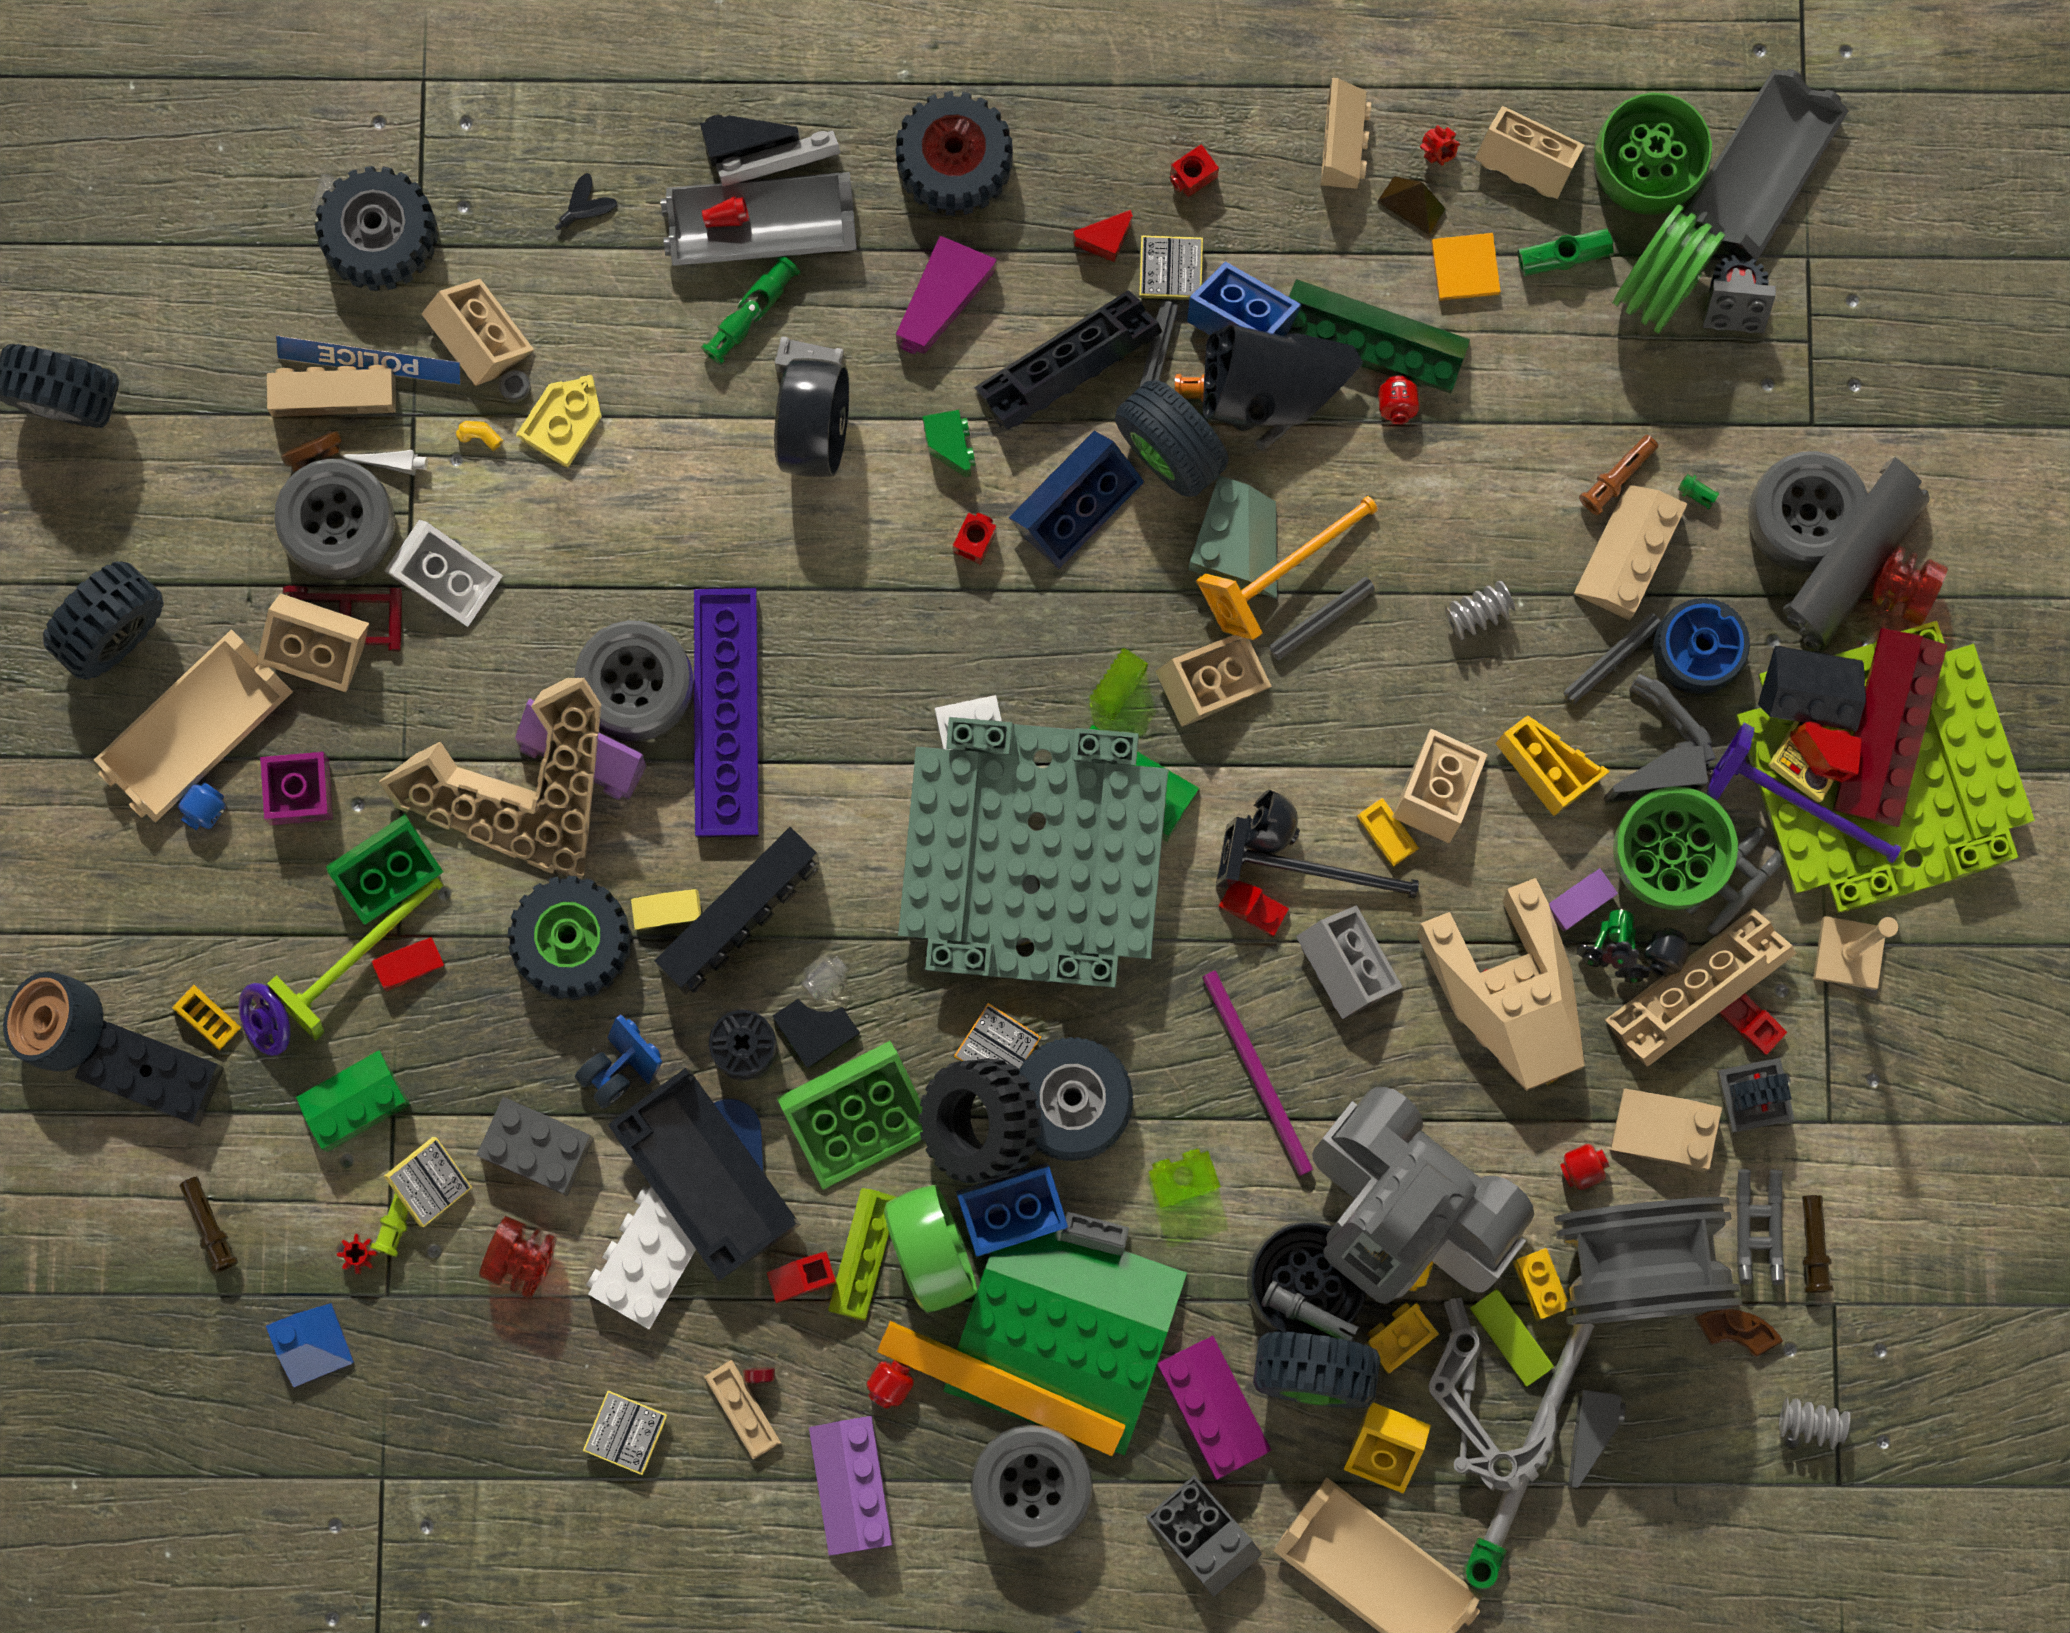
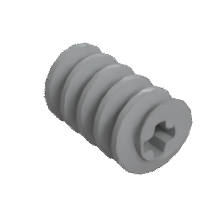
M1497 581L1495 583V590L1491 586H1486L1484 588V595L1480 591H1475L1472 599L1468 596L1462 597L1461 605L1457 601H1452L1450 603V610L1445 607V613L1451 628L1462 641L1465 639V629L1472 635H1476V624L1484 631L1487 630V619H1490L1495 626L1498 625L1499 614L1506 620H1509V610L1515 611V604L1505 584L1502 581Z
M1787 1397L1783 1402L1779 1418L1780 1437H1784L1788 1429L1792 1430L1793 1440H1797L1802 1432L1805 1436V1443H1809L1813 1436H1817V1444L1821 1447L1824 1441L1829 1439L1830 1449L1832 1450L1835 1449L1838 1442H1842V1445L1845 1443L1850 1426V1412L1844 1411L1839 1417V1412L1836 1408H1831L1826 1413L1825 1406L1819 1405L1814 1411L1812 1402H1806L1801 1408L1799 1399H1793L1789 1405Z

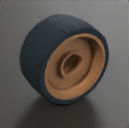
M40 972L22 982L11 996L4 1013L3 1035L7 1043L6 1045L9 1047L8 1049L20 1060L45 1070L68 1071L84 1062L93 1052V1049H95L101 1036L104 1021L102 1003L98 994L80 980L60 973Z

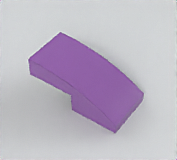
M1599 868L1550 902L1549 906L1555 921L1564 932L1614 898L1618 892Z

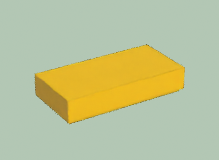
M1381 798L1358 814L1357 819L1391 866L1395 867L1418 851L1419 847L1401 822L1392 818L1393 811L1385 800Z

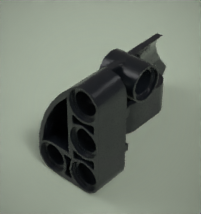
M1233 324L1227 325L1213 332L1206 343L1203 392L1204 418L1233 424L1240 431L1264 426L1301 425L1351 378L1363 364V361L1353 345L1303 334H1287L1282 336Z

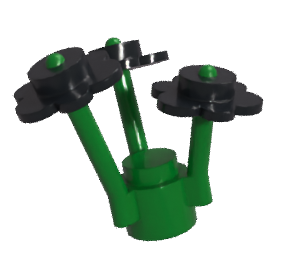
M1626 910L1610 912L1609 921L1602 922L1601 932L1595 945L1589 947L1582 944L1576 951L1582 957V960L1592 967H1608L1609 964H1612V967L1619 969L1615 972V977L1624 978L1625 982H1641L1643 978L1649 977V973H1651V968L1637 964L1636 958H1638L1639 952L1635 949L1636 929L1633 928L1635 916ZM1607 934H1609L1611 940L1619 943L1617 945H1607V951L1604 952L1601 947Z

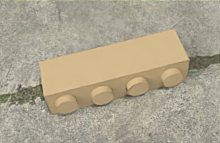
M371 365L365 370H356V367L340 366L337 368V371H325V368L310 367L306 369V372H294L290 368H279L275 370V373H267V410L272 417L396 413V377L392 369H387V366Z

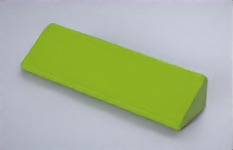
M862 1188L860 1190L836 1279L837 1284L834 1286L829 1312L866 1321L889 1236L884 1208L887 1202L896 1198L895 1196L873 1189Z

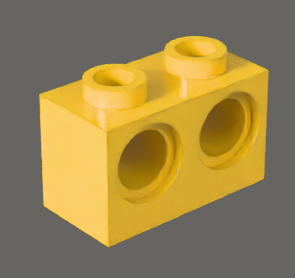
M1547 1248L1512 1261L1536 1321L1565 1310L1564 1303L1568 1302V1299Z

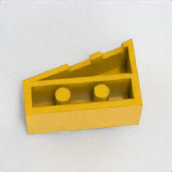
M1527 715L1507 730L1495 744L1546 808L1555 816L1598 784L1610 770L1604 766H1598L1586 758L1585 754L1579 749L1574 750L1559 740L1561 737Z

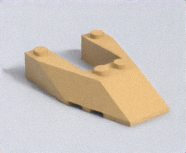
M1536 878L1508 888L1503 899L1507 913L1528 953L1524 956L1479 973L1450 912L1421 923L1417 935L1458 1021L1464 1023L1476 1035V1039L1481 1045L1487 1047L1499 1059V1063L1526 1091L1573 1073L1585 1066L1572 969L1550 906Z

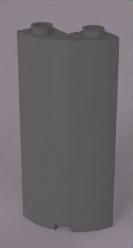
M1773 69L1684 213L1686 217L1691 213L1697 216L1694 228L1698 230L1701 226L1708 223L1713 226L1710 232L1715 236L1720 231L1725 234L1721 242L1725 245L1724 250L1740 257L1741 255L1747 256L1746 259L1749 260L1751 258L1758 260L1849 110L1840 101V96L1831 90H1811L1804 83L1803 76L1793 69H1787V71Z
M850 172L751 180L725 187L722 186V183L666 188V198L661 199L662 216L669 219V237H664L665 256H671L672 266L857 250ZM733 196H736V198L744 197L748 208L749 221L744 222L743 226L705 227L702 210L709 209Z
M1896 457L1885 463L1879 472L1882 475L1793 601L1785 605L1782 610L1788 615L1787 620L1798 628H1802L1799 635L1804 638L1803 642L1815 651L1821 650L1823 652L1930 501L1928 491L1919 488L1922 481Z

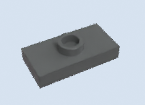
M1067 1212L1066 1222L1068 1228L1063 1229L1061 1241L1123 1256L1129 1227Z

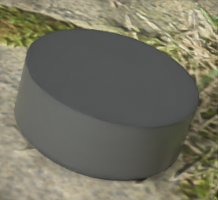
M510 370L504 373L499 380V390L507 401L518 403L528 397L531 385L528 377L523 372Z

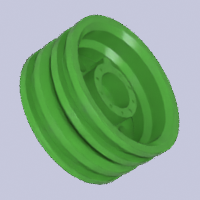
M1680 204L1674 208L1651 240L1612 302L1616 307L1621 302L1628 306L1625 313L1629 315L1641 309L1643 313L1640 322L1645 326L1649 321L1654 323L1656 327L1653 331L1657 334H1660L1685 297L1687 298L1702 277L1701 273L1725 237V234L1721 231L1717 236L1712 234L1710 231L1713 226L1708 223L1701 226L1698 230L1694 228L1697 216L1693 213L1688 217L1683 215L1684 207Z

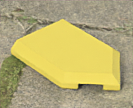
M592 374L580 377V379L549 384L516 436L526 444L568 468L602 417Z

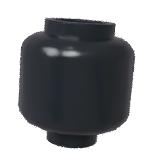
M1669 927L1656 931L1652 935L1644 952V958L1650 965L1653 973L1666 977L1667 974H1677L1682 970L1691 951L1690 945L1687 942V936Z

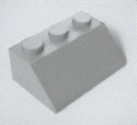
M1357 905L1320 920L1296 936L1303 953L1308 957L1319 981L1323 984L1332 1000L1334 1008L1342 1019L1369 1007L1403 988Z

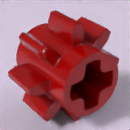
M1439 125L1427 131L1420 145V148L1426 152L1423 157L1431 164L1437 161L1441 166L1445 162L1451 161L1455 158L1458 146H1460V143L1454 139L1456 133L1449 127L1444 130Z
M355 1234L353 1242L341 1241L345 1248L343 1252L337 1253V1256L346 1260L342 1266L344 1270L349 1269L353 1265L355 1266V1273L360 1275L361 1267L374 1268L370 1261L372 1256L379 1255V1252L371 1251L369 1248L373 1242L372 1239L369 1238L364 1243H361L360 1235ZM357 1246L360 1250L365 1251V1255L359 1257V1262L350 1256L351 1252H356Z

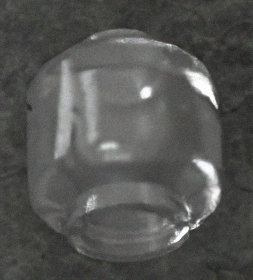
M821 955L803 970L804 980L801 983L816 1001L820 999L830 1001L847 987L848 979L845 973L849 969L837 956L831 959L827 955Z

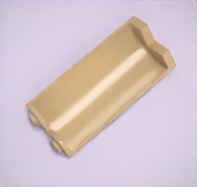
M232 630L94 759L102 768L98 774L110 786L116 783L133 800L129 806L141 818L147 814L156 823L188 792L191 786L197 784L293 692L268 666L257 663L258 656Z
M1327 1477L1305 1504L1303 1510L1291 1523L1273 1550L1380 1633H1456L1464 1623L1469 1626L1480 1612L1476 1607L1482 1597L1479 1592Z

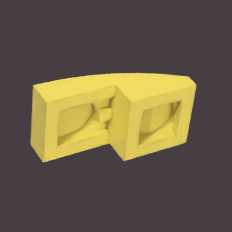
M697 889L631 899L634 927L638 931L668 925L678 926L693 923L701 915L699 891Z

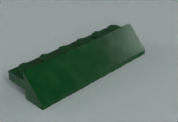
M1295 280L1289 298L1300 303L1301 309L1288 334H1303L1353 345L1363 361L1362 367L1391 377H1407L1419 387L1424 384L1450 394L1452 393L1470 339L1304 281Z

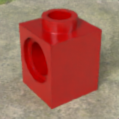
M1200 144L1171 164V176L1169 178L1178 192L1183 190L1186 196L1190 197L1218 178L1219 167L1203 145ZM1187 168H1196L1200 175L1192 178L1188 177L1184 171Z
M968 513L953 543V553L981 565L997 533V525L992 524L993 519L982 513H976V515ZM973 530H979L985 537L982 541L975 543L971 542L967 535Z

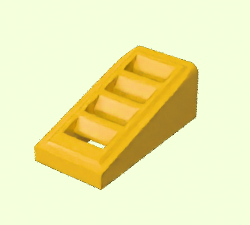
M194 984L172 1007L174 1011L219 1051L241 1028ZM197 996L200 1002L189 1013L185 1012L184 1008ZM207 1005L210 1010L196 1022L193 1018ZM216 1013L220 1018L206 1031L203 1026ZM226 1022L229 1027L216 1040L212 1035Z

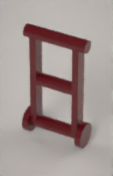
M303 586L283 587L284 595L305 602H339V613L351 617L352 602L389 603V637H366L364 645H387L388 651H401L402 589L391 588L390 594L308 593V588Z

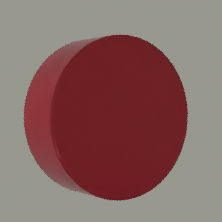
M773 1367L743 1369V1381L745 1383H766L775 1380V1368Z

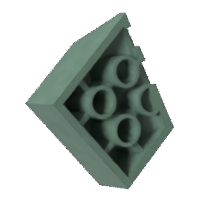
M1219 475L1188 570L1202 575L1206 573L1237 582L1239 587L1245 588L1277 565L1276 501L1247 484ZM1277 580L1262 590L1260 594L1277 599Z

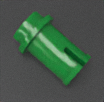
M1687 474L1677 490L1682 492L1681 496L1687 495L1709 510L1713 505L1712 503L1716 501L1719 492L1696 480V475L1690 476Z

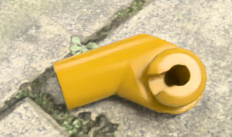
M464 421L459 424V429L456 431V437L459 441L466 443L471 441L472 438H480L492 451L498 449L503 443V439L485 422Z

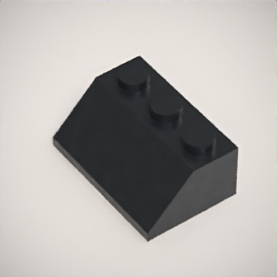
M1774 646L1758 705L1769 717L1804 723L1817 722L1822 726L1857 731L1866 703L1864 662L1857 659Z

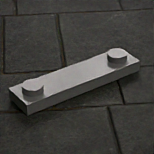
M820 131L814 133L809 138L742 157H728L721 163H717L716 168L722 186L725 187L838 155L841 152L834 132Z

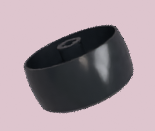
M793 358L786 366L778 393L774 429L775 458L782 472L805 477H831L837 473L843 455L849 415L850 387L846 365L823 359Z
M1308 1221L1285 1225L1267 1236L1252 1255L1247 1271V1291L1250 1304L1260 1321L1272 1332L1305 1333L1333 1338V1336L1298 1319L1293 1321L1286 1318L1284 1313L1268 1306L1266 1308L1262 1306L1263 1298L1272 1281L1277 1282L1278 1286L1293 1294H1301L1305 1297L1304 1301L1308 1303L1312 1299H1319L1322 1302V1310L1350 1324L1355 1322L1362 1311L1367 1293L1331 1264L1327 1270H1321L1317 1266L1318 1259L1321 1257L1325 1258L1323 1251L1327 1246L1326 1237L1332 1226ZM1296 1253L1304 1254L1306 1257L1304 1265L1298 1266L1294 1263L1293 1257ZM1281 1271H1286L1290 1275V1281L1287 1284H1282L1278 1280V1274ZM1306 1273L1313 1274V1278L1317 1280L1316 1287L1313 1285V1290L1305 1289V1283L1300 1282L1301 1275L1305 1277L1307 1276ZM1333 1280L1337 1283V1291L1335 1293L1327 1292L1325 1289L1327 1281Z

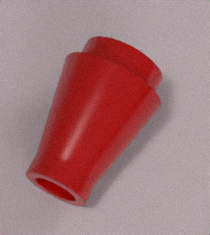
M733 196L709 209L702 210V217L706 228L743 226L744 222L749 221L748 208L744 197L736 198V196Z

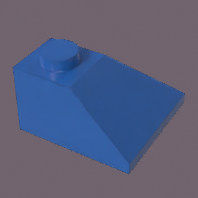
M332 1303L296 1313L266 1325L276 1355L293 1387L354 1364Z

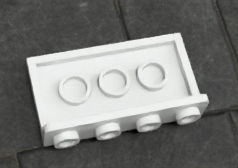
M644 1185L635 1200L640 1205L635 1215L627 1214L618 1229L623 1232L618 1244L611 1241L602 1257L607 1260L601 1272L595 1269L586 1286L591 1288L588 1295L650 1329L696 1248L654 1189Z

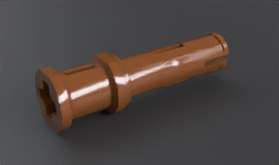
M1645 435L1608 473L1600 474L1597 477V482L1587 493L1583 492L1579 495L1581 503L1591 513L1600 515L1603 512L1602 507L1612 497H1617L1620 494L1622 484L1658 448L1657 442L1651 436Z

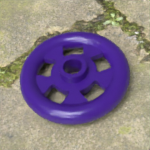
M261 983L247 985L239 997V1016L243 1029L251 1043L259 1051L270 1056L279 1055L286 1050L291 1036L290 1022L286 1009L277 994L268 986ZM252 999L256 1003L255 1008L251 1005ZM269 1034H272L274 1043L270 1042Z

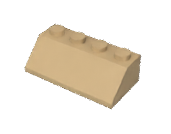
M1626 484L1574 595L1630 621L1645 594L1687 503L1660 490Z

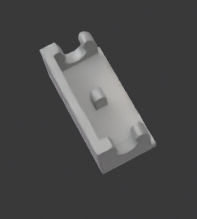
M782 336L775 359L776 372L784 373L786 366L793 358H815L841 363L844 351L840 348L832 349L794 341Z

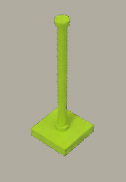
M436 877L413 892L303 994L298 993L296 995L277 975L267 983L268 987L280 998L286 1012L316 1041L325 1032L321 1020L310 1010L312 1008L311 1003L435 889L440 890L444 886L443 883Z

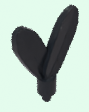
M585 173L577 180L571 195L568 211L558 219L560 222L556 224L555 229L567 228L576 219H587L607 214L617 206V201L609 197L587 201L592 188V177L589 173Z

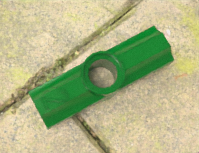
M1606 228L1577 236L1563 235L1556 241L1518 249L1517 255L1520 271L1526 277L1555 269L1568 270L1576 264L1614 255L1611 233ZM1568 248L1572 251L1573 256L1570 258L1562 257L1558 249Z

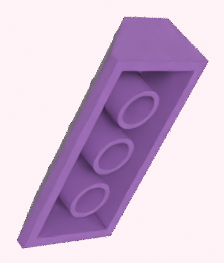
M529 698L515 740L521 746L519 750L532 758H536L537 755L544 757L548 732L531 707L534 700ZM599 733L594 782L605 787L603 792L615 799L620 800L621 796L630 799L646 769L643 755Z
M872 1416L809 1427L829 1556L893 1545Z

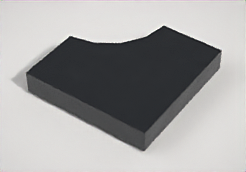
M798 998L772 1016L807 1069L860 1034L843 1007L833 1011H816L807 1007Z

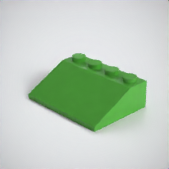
M891 1041L777 1097L822 1190L921 1140L920 1132H923L922 1123H919V1113H922L923 1108L920 1106L921 1100Z

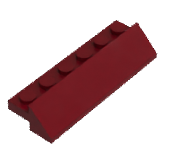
M1885 628L1880 629L1865 686L1866 703L1858 730L1853 731L1852 736L1862 739L1859 772L1854 777L1839 783L1833 811L1893 827L1900 826L1947 644L1923 638L1924 636Z

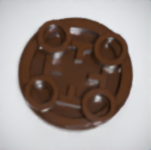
M338 431L325 434L289 450L281 455V459L285 466H291L293 472L310 464V458L320 454L321 458L324 459L338 453L340 449L338 445L342 441Z

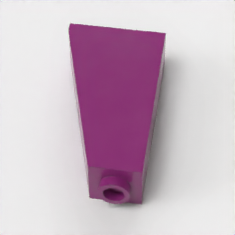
M939 236L896 332V343L900 344L899 347L911 354H916L917 352L925 354L992 277L997 268V259Z

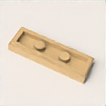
M733 1360L704 1376L753 1460L781 1444L749 1387L743 1381V1377Z

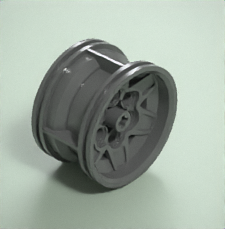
M1701 1197L1643 1202L1589 1209L1555 1216V1225H1562V1230L1556 1231V1239H1563L1565 1244L1579 1252L1581 1276L1569 1287L1571 1301L1564 1303L1565 1310H1572L1573 1315L1566 1317L1567 1325L1648 1319L1742 1306V1299L1735 1298L1734 1295L1735 1292L1741 1291L1740 1284H1733L1732 1271L1720 1261H1716L1713 1238L1726 1225L1725 1222L1732 1219L1731 1212H1724L1723 1207L1730 1205L1729 1198Z

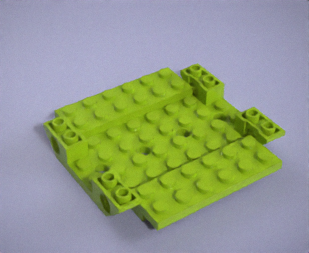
M1937 621L1900 631L1924 636L1923 638L1945 644ZM1877 640L1872 644L1834 655L1862 660L1864 662L1865 686ZM1974 644L1945 653L1900 826L1893 827L1833 811L1840 783L1836 780L1833 781L1823 800L1818 803L1890 845L1894 846L1897 844L1900 846L1901 851L1893 863L1886 861V856L1758 784L1794 894L1829 885L1838 913L1874 905L1973 875L2017 859L2018 854L2009 829L2035 821ZM1767 672L1758 675L1762 687ZM1762 708L1736 715L1735 718L1739 729L1743 722L1755 728L1750 751L1748 752L1751 766L1808 797L1768 766L1794 721L1769 717ZM1822 726V728H1826V729H1829V730H1845V731H1848L1851 736H1852V734H1853V731H1852V730H1846V729H1840V728ZM1913 851L1919 855L1920 865L1918 867L1911 868L1905 863L1904 856L1906 852Z

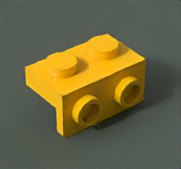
M1406 1302L1392 1313L1395 1320L1385 1327L1381 1322L1367 1333L1370 1339L1364 1344L1378 1351L1381 1358L1380 1364L1388 1374L1439 1335L1420 1310L1421 1307L1418 1303L1410 1307Z

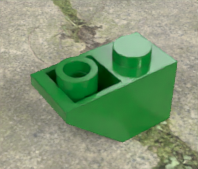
M959 409L923 416V426L929 454L963 477H970V467L976 466L973 448L966 447L965 437L970 436L967 418L961 419Z

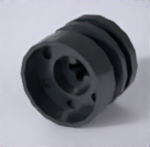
M741 1009L728 1012L717 1020L710 1033L709 1048L711 1057L721 1072L733 1080L747 1082L759 1079L768 1073L776 1062L778 1043L774 1030L764 1017L754 1011ZM739 1037L742 1040H745L747 1037L750 1038L748 1040L750 1046L748 1050L743 1048L738 1051L736 1050L738 1047L736 1040Z

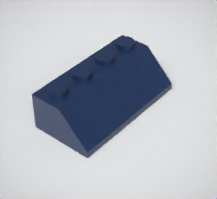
M1094 430L1012 513L1009 519L1026 540L1055 567L1060 569L1144 483V480L1116 443Z

